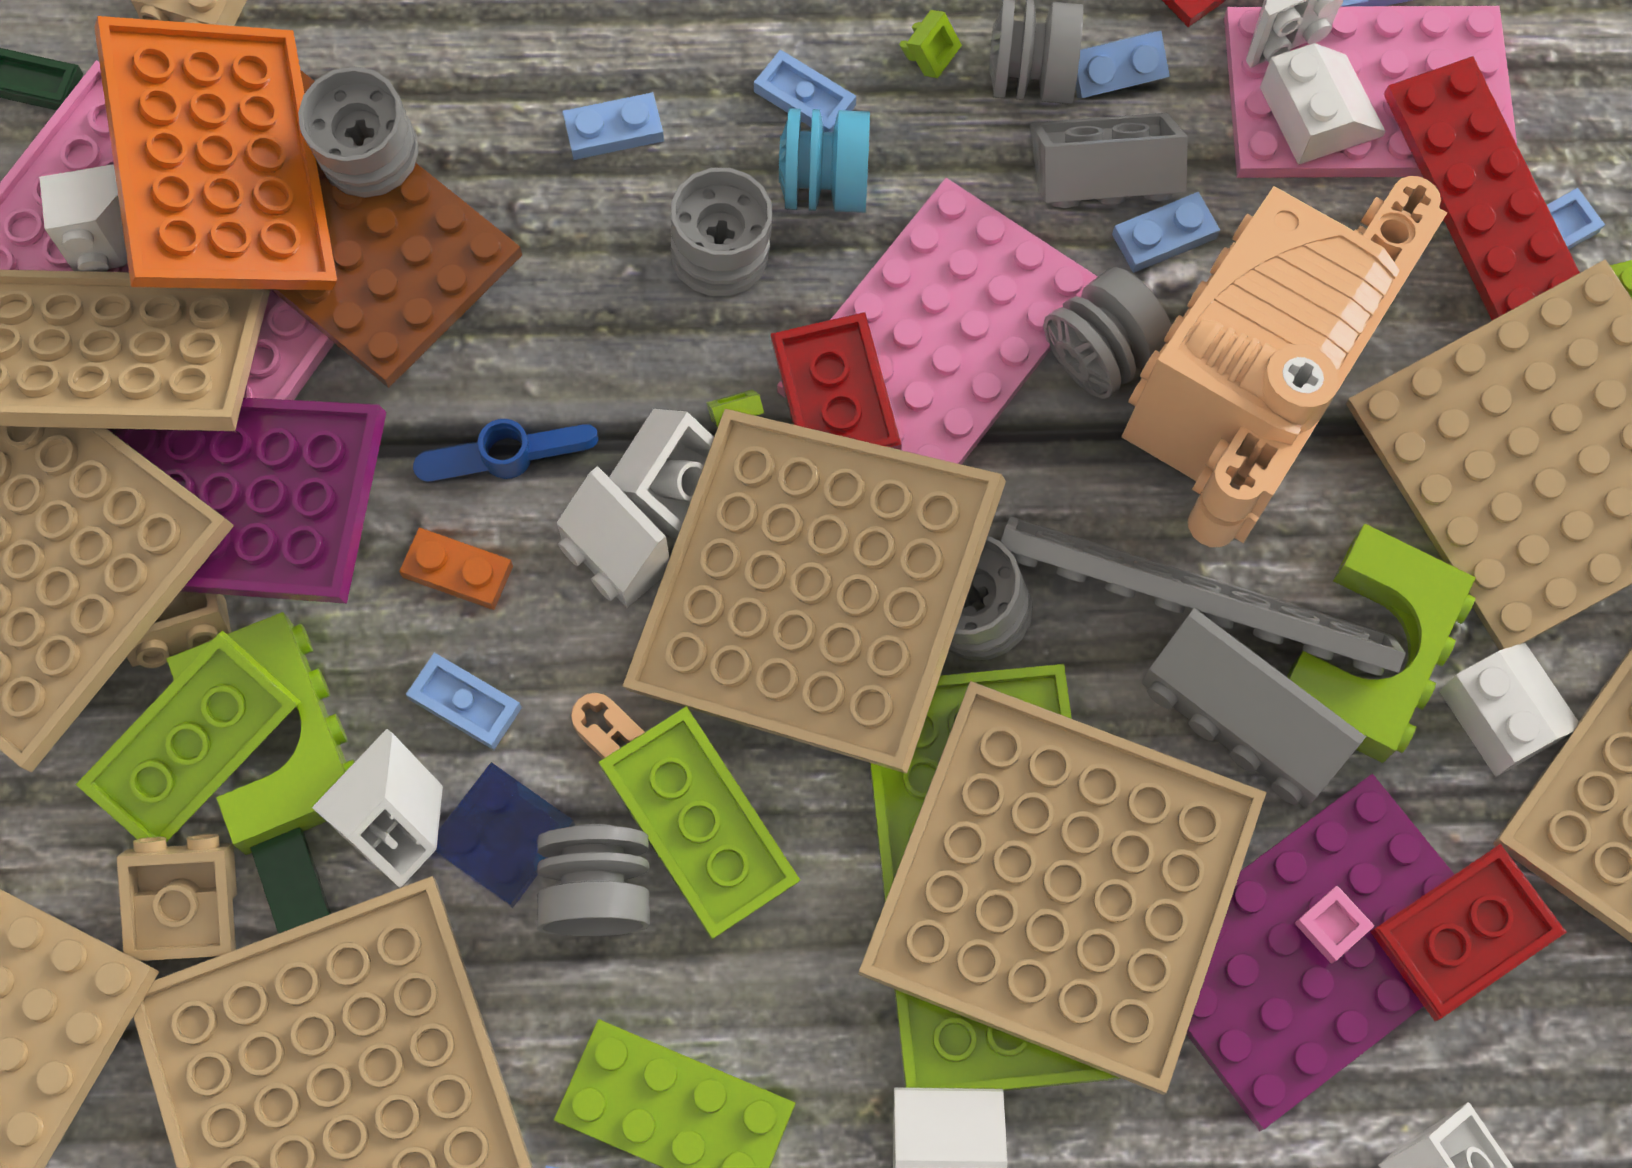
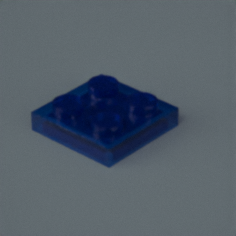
M491 762L438 830L437 849L434 852L513 908L538 875V862L548 858L537 853L538 836L550 830L575 826L573 819Z

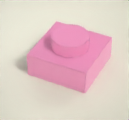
M1338 886L1329 891L1295 922L1296 926L1331 964L1337 961L1374 927L1373 923Z

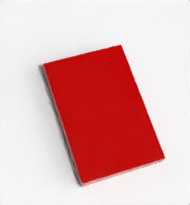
M865 312L771 333V343L793 425L901 450V440Z
M1501 844L1370 931L1435 1022L1567 933Z

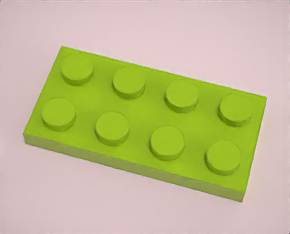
M221 631L75 785L136 839L165 837L167 843L301 701L224 631Z
M687 706L599 761L600 768L640 830L648 835L649 844L711 940L801 881Z
M598 1019L554 1121L661 1168H770L796 1103Z

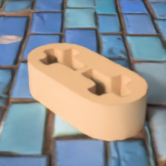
M586 694L579 698L573 706L571 717L575 731L602 759L620 749L619 745L614 742L617 738L620 737L627 744L645 733L613 700L604 694ZM591 709L597 713L601 709H605L604 719L611 730L606 734L596 724L586 728L587 719L585 711Z

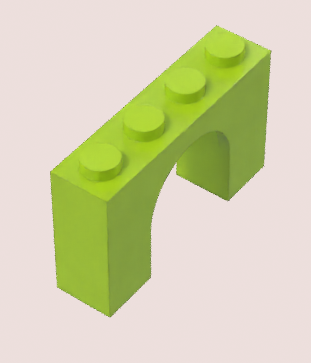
M1364 523L1353 538L1333 582L1382 605L1398 619L1404 629L1408 643V657L1403 671L1385 679H1365L1354 676L1302 651L1292 664L1286 677L1366 736L1356 749L1357 751L1384 763L1395 751L1403 753L1414 735L1416 726L1409 723L1415 708L1423 710L1432 696L1436 682L1429 678L1435 665L1437 664L1442 667L1454 648L1456 640L1449 637L1455 622L1462 624L1472 609L1475 597L1469 595V591L1476 577Z
M284 612L227 634L301 701L297 705L301 720V733L298 745L290 759L276 772L216 797L232 843L245 855L252 853L250 847L300 827L303 831L327 822L312 807L355 763L354 759L346 762L340 747L341 744L348 742L345 731L337 714L328 716L322 699L330 697L324 677L319 668L311 671L306 654L313 652L309 637L303 625L298 624L294 626ZM211 641L166 658L174 680Z

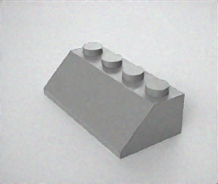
M1195 608L1154 661L1142 681V684L1148 688V695L1157 704L1166 709L1175 708L1189 719L1188 724L1195 733L1209 741L1217 740L1231 751L1230 757L1238 766L1251 773L1257 771L1273 783L1271 787L1280 798L1293 805L1299 803L1304 808H1307L1318 797L1366 738V736Z

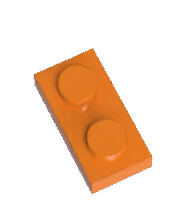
M419 527L399 572L402 578L495 610L512 571L513 564L511 559Z

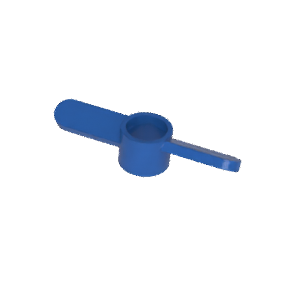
M497 419L484 426L477 442L420 453L414 460L413 470L419 479L427 482L489 471L498 478L511 479L523 474L529 467L531 460L587 450L594 447L599 439L597 429L588 424L526 435L525 430L519 423L510 419ZM512 438L522 443L519 452L509 459L498 460L488 455L492 445L501 439Z

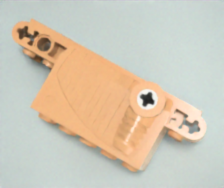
M1419 176L1401 178L1394 185L1385 201L1376 197L1361 221L1368 228L1360 225L1354 231L1273 186L1254 216L1247 214L1232 238L1236 243L1233 242L1230 248L1224 247L1210 270V273L1213 275L1210 276L1207 282L1201 281L1188 302L1187 307L1189 309L1183 317L1179 315L1164 338L1166 343L1160 352L1155 350L1140 374L1142 379L1129 398L1128 403L1135 406L1121 437L1196 481L1192 490L1200 494L1190 512L1188 528L1192 536L1201 544L1208 547H1222L1228 545L1234 538L1244 543L1447 214V212L1439 208L1441 202L1439 191L1427 179Z

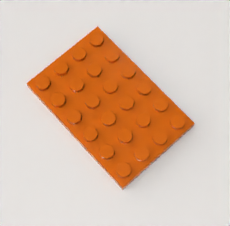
M97 16L94 28L131 287L333 290L337 282L317 162L300 132L298 111L303 99L304 88L294 31Z

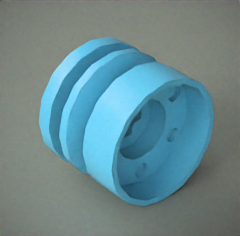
M789 108L788 119L780 136L779 183L785 199V210H797L798 190L809 189V211H816L821 190H831L835 212L866 213L870 111L839 110L834 131L824 132L819 109L812 110L811 131H801V109Z

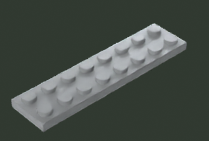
M1010 516L1001 539L1003 545L1014 555L1019 564L1036 567L1038 560L1058 566L1056 574L1078 582H1085L1087 576L1106 581V590L1126 597H1134L1136 591L1156 597L1155 605L1173 612L1183 613L1185 606L1205 612L1204 616L1218 626L1233 628L1234 623L1237 622L1253 627L1254 636L1269 642L1282 644L1284 638L1304 644L1303 651L1320 658L1332 660L1334 653L1354 659L1352 664L1354 667L1375 675H1383L1384 669L1399 673L1406 654L1394 635Z

